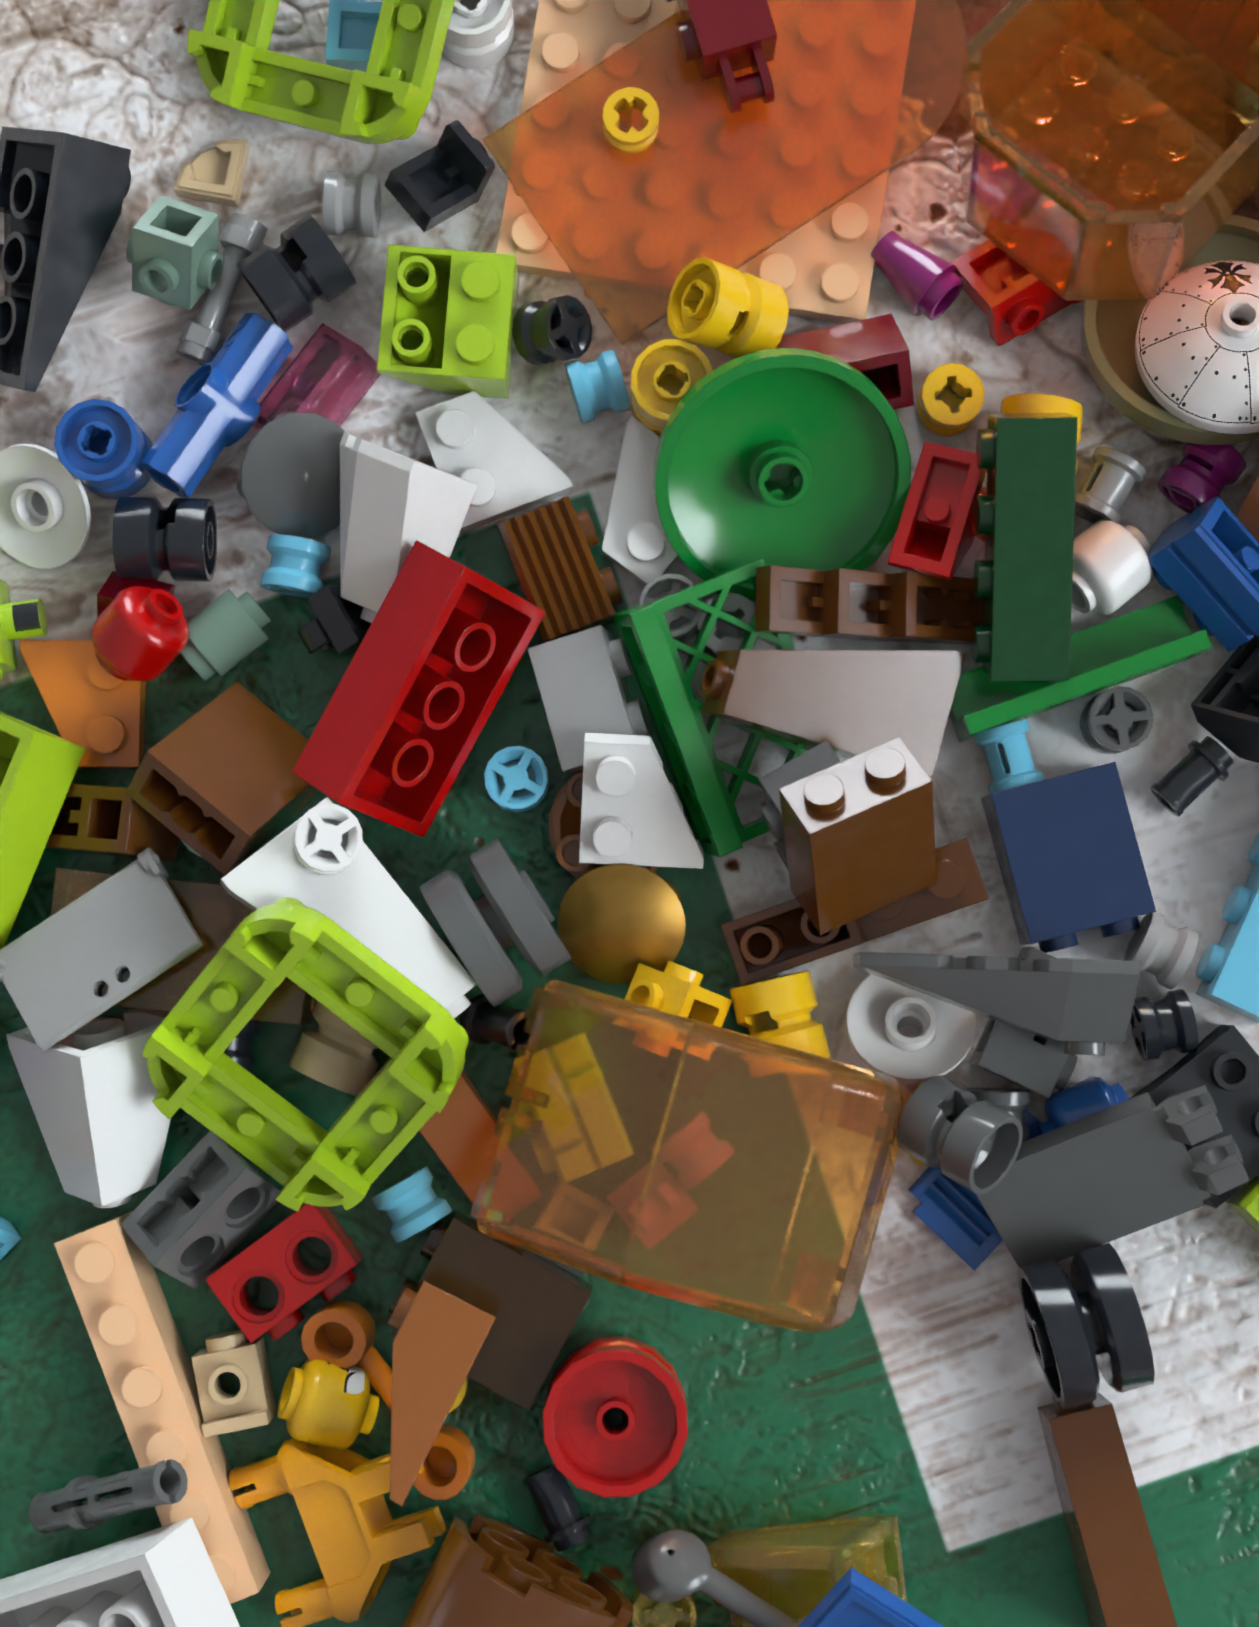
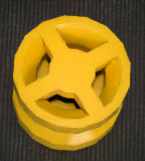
M949 363L937 367L928 374L916 398L915 410L920 423L927 431L937 436L951 437L964 432L971 426L984 404L985 390L982 381L972 369L962 364ZM950 386L959 396H964L965 398H958L955 394L951 393Z

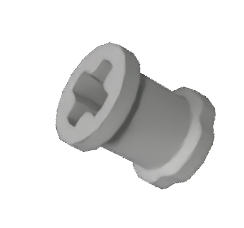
M1099 446L1091 456L1095 464L1080 492L1075 493V514L1092 524L1099 520L1113 521L1119 524L1121 520L1119 512L1135 483L1140 484L1143 482L1147 471L1142 464L1132 457L1115 449Z

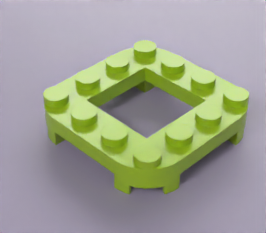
M210 0L203 32L189 28L187 39L188 54L196 57L200 76L211 92L209 96L214 100L243 112L360 143L384 144L396 139H408L418 128L419 120L426 111L432 96L455 0H383L366 72L355 69L350 71L269 51L280 0Z
M283 897L276 900L272 905L264 906L252 912L239 924L151 1035L144 1047L142 1056L147 1058L150 1079L158 1092L152 1102L169 1120L179 1108L183 1109L282 1184L283 1188L275 1200L284 1206L299 1211L303 1203L319 1207L343 1205L347 1211L364 1199L371 1184L433 1114L436 1111L440 1113L445 1107L463 1071L465 1051L468 1047L469 1039L465 1029L456 1023L452 1015L439 1002L337 923L319 911L304 906L303 903L295 898ZM286 977L391 1057L328 1131L224 1053Z

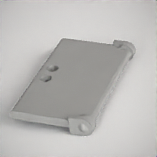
M150 847L137 854L138 859L0 949V982L4 983L34 1040L43 1052L204 946L166 880L170 876L160 861L159 856ZM101 984L104 985L101 989L102 997L98 995V988Z

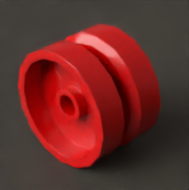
M628 1336L598 1337L575 1348L555 1369L543 1408L544 1442L555 1467L577 1488L602 1497L634 1496L659 1484L678 1463L688 1436L685 1392L673 1364L652 1345ZM611 1408H620L626 1412L627 1416L622 1415V1424L612 1425L607 1423L606 1411Z

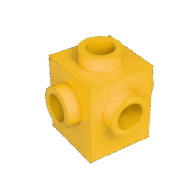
M668 961L664 972L639 963L615 1023L638 1032L639 1035L635 1045L671 1059L674 1049L677 1048L709 1061L732 1000L699 987L704 975L674 962Z

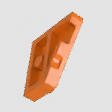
M20 640L19 649L61 738L86 748L78 768L138 769L144 758L146 681H124L108 673L99 664L95 656L93 640Z

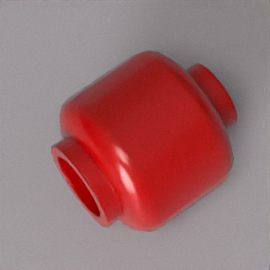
M130 586L120 591L96 619L91 630L95 656L99 664L112 676L124 681H151L157 678L185 649L190 637L188 623L183 615V608L180 602L165 590L152 589L146 586Z

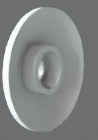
M17 444L1 450L0 547L16 561L32 568L52 569L70 562L84 548L91 527L90 505L81 481L67 471L56 453L34 444Z
M870 974L858 985L851 996L847 1009L846 1026L854 1051L872 1070L897 1081L924 1082L933 1076H943L949 1073L964 1060L974 1040L976 1017L974 1012ZM911 1025L916 1027L921 1032V1035L914 1038L905 1037L899 1034L898 1030L903 1026Z

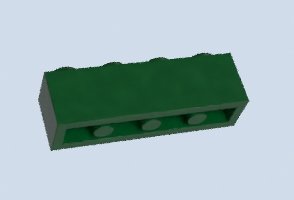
M1068 413L988 414V429H979L977 432V468L987 469L986 495H977L975 501V530L977 535H985V560L975 561L973 588L975 599H984L983 624L973 626L972 655L974 663H982V670L991 681L1069 680L1077 417Z

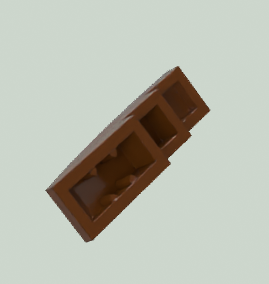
M775 565L756 568L755 632L874 641L972 645L973 626L983 624L984 599H975L973 578L953 576L951 580L909 571L889 574L842 568L826 571Z

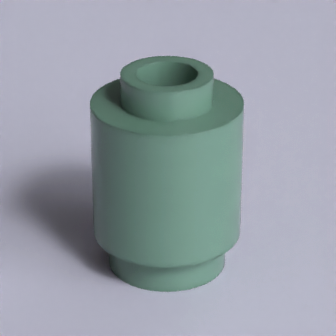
M228 589L187 621L190 637L181 654L204 681L216 672L223 676L269 639L262 628L271 620L248 591L237 598Z

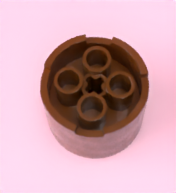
M475 1515L470 1526H466L467 1523L457 1517L454 1519L401 1627H627L634 1614V1608L626 1595L599 1572L591 1571L586 1580L583 1577L584 1572L580 1567L554 1552V1544L546 1543L544 1539L505 1522Z

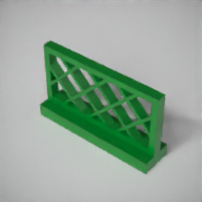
M763 559L754 560L647 604L634 606L613 615L696 840H699L703 853L722 857L743 848L742 843L770 831L763 817L742 825L734 805L744 780L762 788L758 780L759 777L748 773L761 739L789 751L784 764L808 751L804 749L805 745L791 743L780 737L710 716L705 727L700 713L703 702L695 699L690 686L699 661L708 665L711 660L716 659L703 653L717 620L745 632L739 650H752L756 638L775 646L776 650H796L790 635L755 632V612L749 624L721 611L731 585L750 578L756 593V568L765 566ZM715 592L710 605L697 600ZM685 604L706 614L693 647L673 639L664 612ZM678 651L688 655V659L684 667L681 662ZM722 721L750 733L736 767L717 759L712 745ZM722 771L732 775L728 786Z

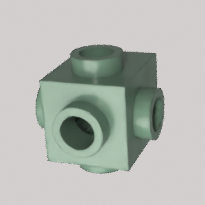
M160 195L132 227V233L128 240L126 259L129 263H132V291L158 299L168 305L191 310L207 289L213 290L217 286L223 271L224 256L218 252L219 214Z

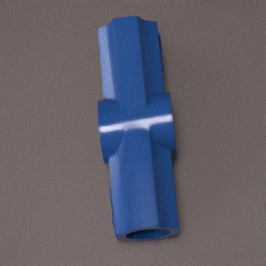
M255 312L245 313L212 362L203 364L195 370L182 385L174 401L175 407L178 410L140 463L145 469L146 474L161 487L172 491L179 497L189 498L224 447L231 446L239 441L252 427L260 412V404L257 402L258 398L294 348L288 339L289 336L274 322L262 318Z

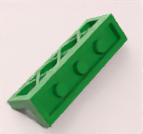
M1177 595L1072 633L1069 680L991 681L982 670V666L961 673L949 716L960 743L973 738L979 732L1027 719L1193 659L1212 648V644L1206 629L1192 634Z

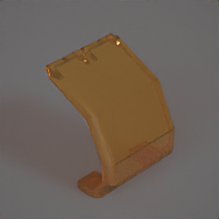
M552 980L546 984L544 989L536 987L523 1030L530 1033L531 1036L528 1046L519 1044L505 1095L512 1097L510 1108L501 1107L487 1154V1159L494 1161L492 1171L483 1170L470 1216L477 1219L478 1230L487 1236L618 1285L755 1323L812 1334L844 1327L850 1321L856 1306L899 1150L896 1140L897 1124L902 1110L911 1096L906 1083L891 1075L876 1072L869 1068L836 1061L564 981Z

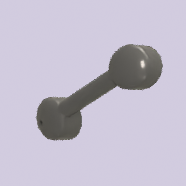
M682 1529L666 1530L641 1543L633 1553L631 1561L632 1578L639 1591L649 1599L661 1603L675 1602L699 1590L755 1627H798L809 1615L806 1614L793 1619L712 1567L710 1552L704 1542L692 1532Z

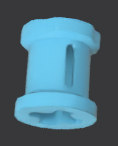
M1027 719L991 728L973 736L975 745L983 747L993 781L988 786L990 794L1045 780L1043 771L1036 770L1025 735L1030 730Z

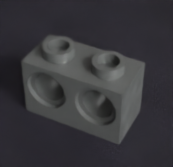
M209 1131L120 1225L154 1267L197 1289L278 1203L275 1199L282 1188L269 1174L212 1131Z

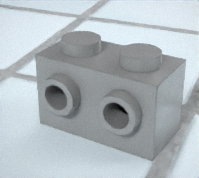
M599 625L527 648L563 772L575 775L583 771L585 733L651 735L650 723L641 699L631 700L625 677L633 675L634 671L621 638L614 640L613 634Z

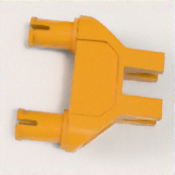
M291 1438L284 1441L277 1455L244 1467L233 1468L230 1471L229 1486L231 1491L248 1486L245 1488V1492L233 1497L238 1507L243 1510L288 1492L293 1495L324 1578L292 1589L278 1591L275 1596L277 1615L289 1611L291 1613V1616L279 1621L282 1627H304L331 1617H335L345 1623H352L362 1619L380 1591L395 1559L431 1547L435 1543L434 1537L443 1535L447 1531L438 1505L392 1520L383 1496L384 1493L390 1492L391 1453L370 1460L349 1449L337 1451ZM423 1465L418 1474H420L424 1470Z

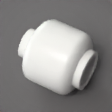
M1099 520L1074 539L1072 606L1082 613L1092 611L1096 614L1109 615L1125 604L1151 581L1152 567L1147 555L1151 550V546L1146 537L1137 528L1131 525L1123 527L1113 521Z

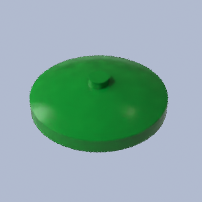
M777 348L746 354L719 366L699 380L684 395L669 416L656 448L653 465L654 498L665 534L680 559L702 580H707L757 559H763L765 566L775 565L822 571L838 568L865 571L881 555L895 535L911 486V457L904 429L895 411L872 381L849 364L830 355L798 348ZM750 578L731 585L730 593L743 595L750 601L756 602V593Z

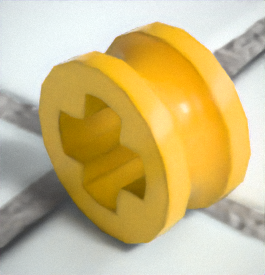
M626 87L617 90L607 99L603 107V132L606 140L614 149L622 153L635 154L645 151L654 143L659 130L660 112L657 102L650 93L640 88ZM634 109L643 112L642 126L644 129L638 132L632 126L628 133L619 130L620 115L618 113L621 110H625L629 115Z

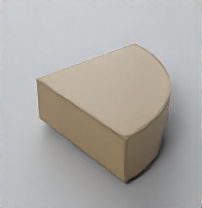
M232 139L220 141L215 144V147L201 153L191 163L188 162L180 171L175 182L174 191L177 197L239 207L250 150L247 140Z

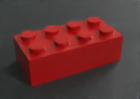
M416 540L292 772L337 803L424 838L546 611Z

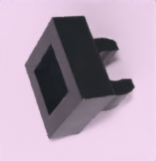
M341 585L325 586L307 599L318 618L303 626L297 633L310 654L320 648L323 652H327L334 647L339 654L356 652L371 625L370 622L360 618L364 607L342 598Z

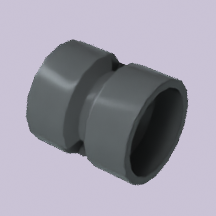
M943 1076L929 1078L913 1092L902 1110L896 1132V1140L900 1149L931 1168L941 1167L944 1175L977 1195L991 1191L1008 1174L1017 1158L1023 1137L1022 1123L1018 1118L986 1100L977 1101L973 1093Z

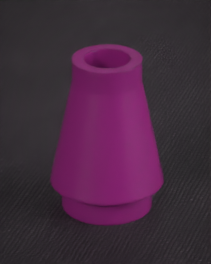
M895 231L887 233L871 252V256L875 260L874 265L881 270L915 316L924 314L931 321L937 319L952 305L963 288L964 280L955 274L956 265L903 239Z

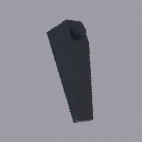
M2 126L0 138V212L4 213V244H0V269L5 279V295L0 298L1 385L36 392L121 215L123 199L128 194L131 184V172L129 169L130 149L64 132Z

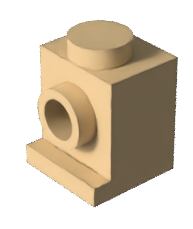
M235 1330L205 1338L206 1348L200 1349L191 1357L203 1417V1424L201 1425L203 1437L206 1438L268 1425L276 1416L278 1410L264 1337H259L250 1343L248 1339L245 1340V1335L241 1330ZM224 1372L235 1374L241 1384L239 1392L236 1394L225 1393L221 1389L220 1374Z

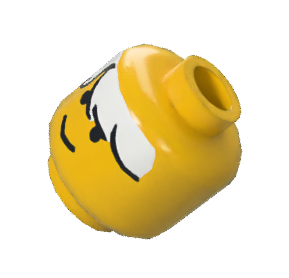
M308 1359L301 1368L292 1367L290 1369L279 1399L278 1418L286 1420L287 1432L290 1437L298 1441L344 1451L351 1446L359 1433L368 1435L371 1432L378 1413L379 1396L370 1394L371 1386L366 1370L356 1366L345 1369L323 1360L316 1359L310 1361Z

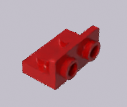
M1056 199L953 260L951 263L957 266L955 274L964 280L962 289L987 316L990 337L998 346H1002L1017 336L1031 332L1040 322L1070 304L1079 303L1086 299L1090 283L1093 278L1097 277L1095 273L1101 265L1099 243Z

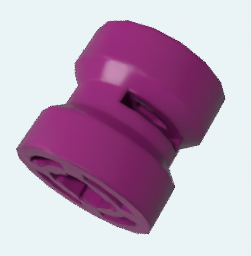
M1186 443L1183 447V459L1178 465H1171L1157 482L1161 493L1171 503L1184 512L1191 514L1196 508L1215 496L1221 499L1220 492L1225 485L1234 484L1246 469L1247 464L1243 456L1230 444L1203 445Z

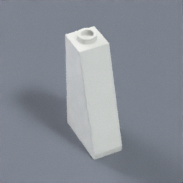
M326 797L316 806H319L321 804L333 803L328 797ZM299 818L221 879L220 884L227 893L252 911L272 905L280 898L291 897L299 900L304 906L326 915L439 1002L453 1018H456L471 1005L464 994L472 989L476 982L364 842L357 858L345 870L334 875H318L308 871L297 860L294 853L293 834L300 820Z

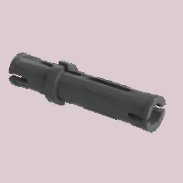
M172 1459L103 1478L84 1475L72 1479L65 1488L38 1493L30 1503L29 1519L34 1529L41 1534H49L50 1531L55 1533L60 1529L70 1527L83 1531L101 1526L107 1518L131 1514L162 1504L167 1505L179 1502L185 1496L187 1490V1475L182 1465ZM132 1490L131 1493L126 1494V1491ZM112 1494L114 1495L113 1498H109V1499H106V1500H102V1501H101V1500L99 1499V1498H103V1497L110 1496V1495H112Z

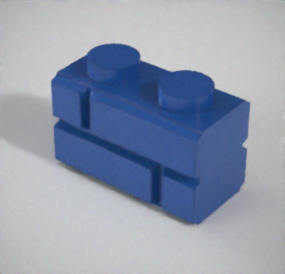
M1215 496L1196 508L1191 514L1188 513L1170 524L1161 533L1147 555L1158 583L1168 590H1174L1192 610L1194 620L1200 630L1206 629L1208 635L1215 636L1225 649L1230 652L1249 642L1255 635L1259 636V542L1218 496Z

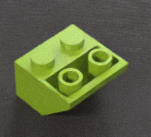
M388 244L377 365L378 373L445 394L463 395L475 391L481 397L509 399L514 343L512 326L516 315L519 284L516 255Z

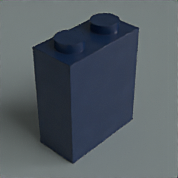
M1116 762L999 791L981 798L1020 945L1038 942L1040 951L1048 953L1078 945L1076 932L1100 926L1103 938L1140 929L1138 916L1156 912Z

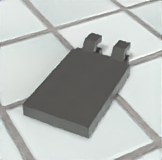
M1206 1085L1169 1097L1158 1106H1155L1149 1093L1146 1092L1022 1142L1017 1158L1004 1179L991 1191L979 1194L977 1197L1016 1264L1021 1268L1050 1259L1059 1262L1072 1257L1075 1252L1103 1245L1204 1206V1199L1211 1197L1210 1193L1220 1195L1248 1182L1249 1178L1242 1165V1162H1244L1242 1154L1232 1135L1193 1147L1189 1151H1187L1184 1145L1193 1146L1223 1132L1221 1123L1216 1115L1218 1112Z

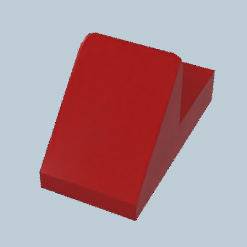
M924 441L887 561L890 566L947 580L952 579L975 538L971 520L975 510L976 497L980 494L987 469L977 468L976 453Z

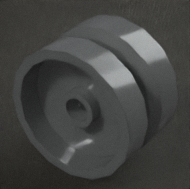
M498 838L472 853L469 858V869L484 893L481 896L475 898L461 876L449 869H446L419 887L451 945L478 987L494 1007L522 990V975L508 952L514 946H517L532 970L543 976L572 959L551 922L555 921V918L526 871H518Z

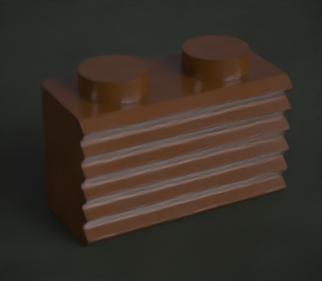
M569 496L562 497L558 501L550 502L545 506H540L498 524L500 535L526 601L546 611L538 626L543 643L599 625L604 627L615 622L613 615L616 613L613 606L622 603L623 599L611 568L606 567L598 571L590 547L598 545L600 542L586 508L575 512Z

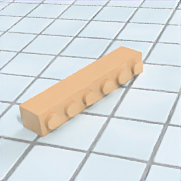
M130 1211L54 1243L139 1468L172 1459L179 1462L186 1472L188 1484L185 1496L177 1503L155 1506L161 1525L163 1527L192 1517L229 1603L232 1604L259 1593L271 1571L247 1509L239 1508L233 1498L240 1494L239 1489L233 1491L230 1489L229 1474L231 1467L219 1436L203 1437L201 1426L203 1424V1417L195 1374L153 1265L120 1225L132 1213Z

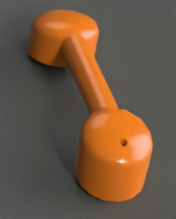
M348 1300L332 1301L321 1307L303 1327L301 1342L303 1351L310 1361L316 1359L323 1360L345 1369L355 1365L366 1370L369 1375L370 1385L391 1410L392 1369L373 1346L376 1337V1327L370 1313L358 1303ZM449 1424L442 1425L423 1463L424 1470L417 1475L413 1483L414 1487L422 1495L433 1500H447L461 1491L472 1476L475 1466V1450L469 1437L459 1428Z

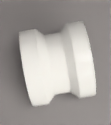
M321 804L309 809L300 818L293 834V850L297 860L308 871L318 875H334L345 870L357 858L363 844V831L358 819L348 809L336 804Z

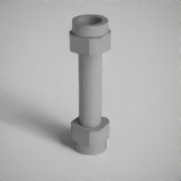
M233 213L229 223H226L219 240L222 247L225 248L221 277L213 290L208 289L195 323L192 321L185 322L179 337L180 343L176 350V353L181 357L202 366L212 362L221 349L225 340L219 333V330L242 277L236 264L264 245L263 240L268 229L262 223L238 213Z

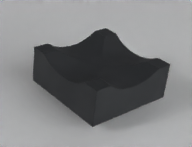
M1222 1024L1198 1044L1197 1051L1189 1052L1164 1074L1131 1097L1134 1098L1148 1092L1155 1106H1158L1169 1097L1206 1085L1218 1111L1216 1115L1221 1123L1223 1132L1193 1146L1184 1145L1187 1151H1189L1193 1147L1232 1135L1242 1154L1244 1161L1242 1165L1249 1178L1248 1182L1220 1195L1210 1193L1211 1197L1203 1201L1205 1205L1215 1209L1259 1174V1056L1234 1025Z

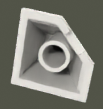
M344 432L340 442L341 597L363 606L360 618L372 623L416 540L450 558L477 484Z
M154 1008L131 1009L124 1011V1021L118 1018L93 1019L44 1052L38 1047L28 1027L6 1034L9 1050L64 1192L91 1202L97 1208H113L124 1205L132 1199L131 1194L157 1183L170 1120L152 1102L158 1092L150 1079L147 1058L143 1057L142 1053L147 1041L169 1014L168 1012Z

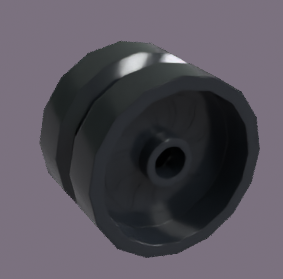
M1110 1243L1073 1254L1070 1273L1072 1283L1065 1270L1054 1259L1018 1268V1284L1028 1333L1045 1379L1060 1408L1065 1409L1096 1400L1100 1383L1098 1368L1108 1385L1116 1392L1122 1393L1154 1384L1153 1356L1145 1322L1127 1271L1118 1253Z

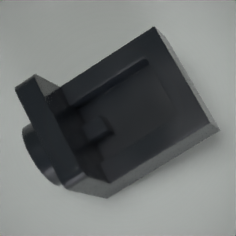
M455 120L445 126L436 146L391 170L384 186L421 230L426 232L478 202L495 169V164L488 156L481 142L473 138L458 120Z

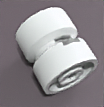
M455 0L442 53L452 63L467 69H483L498 63L508 53L514 40L512 0Z

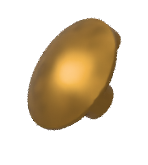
M625 863L590 865L569 887L559 908L558 933L572 958L571 961L589 976L607 983L631 984L639 963L661 972L664 971L667 962H673L678 955L685 936V914L679 890L673 883L664 880L655 872L638 865Z

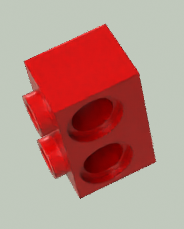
M305 1204L299 1211L293 1213L207 1277L205 1281L250 1343L266 1332L273 1341H276L306 1318L299 1307L312 1297L320 1293L325 1302H328L355 1282L358 1278L351 1268L357 1265L364 1256L328 1207ZM317 1237L328 1244L332 1254L331 1263L328 1268L314 1270L303 1263L300 1257V1245L303 1239ZM257 1276L266 1277L276 1285L279 1293L276 1307L269 1309L260 1308L250 1300L248 1284L251 1278Z

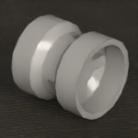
M664 574L655 577L645 586L640 596L639 606L692 586L694 583L679 574ZM685 604L664 612L673 639L684 643L696 632L702 612Z

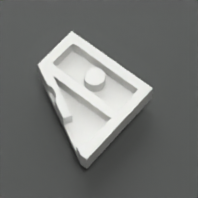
M475 391L415 412L436 468L477 484L460 530L461 533L573 492L570 478Z
M631 416L625 426L602 545V555L643 586H646L655 577L666 574L679 556L665 534L654 498L653 465L660 437Z
M585 733L579 863H625L638 866L703 869V848L699 840H696L683 813V805L673 784L667 779L663 770V762L651 736Z

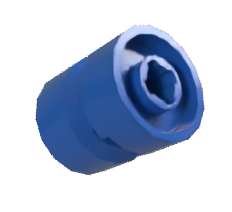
M91 399L77 403L64 413L56 427L54 445L60 462L71 475L81 481L83 486L102 498L118 500L120 497L134 496L148 484L150 477L146 474L145 469L140 463L153 444L124 408L108 400Z

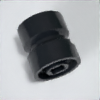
M310 214L280 233L279 247L275 249L263 245L236 264L259 301L278 327L285 333L313 314V301L320 299L329 303L356 284V280L346 262L327 234Z
M120 497L117 500L113 519L112 542L115 569L121 580L157 581L163 571H168L175 581L211 582L216 569L218 540L216 511L211 499L175 498L169 507H163L156 497Z

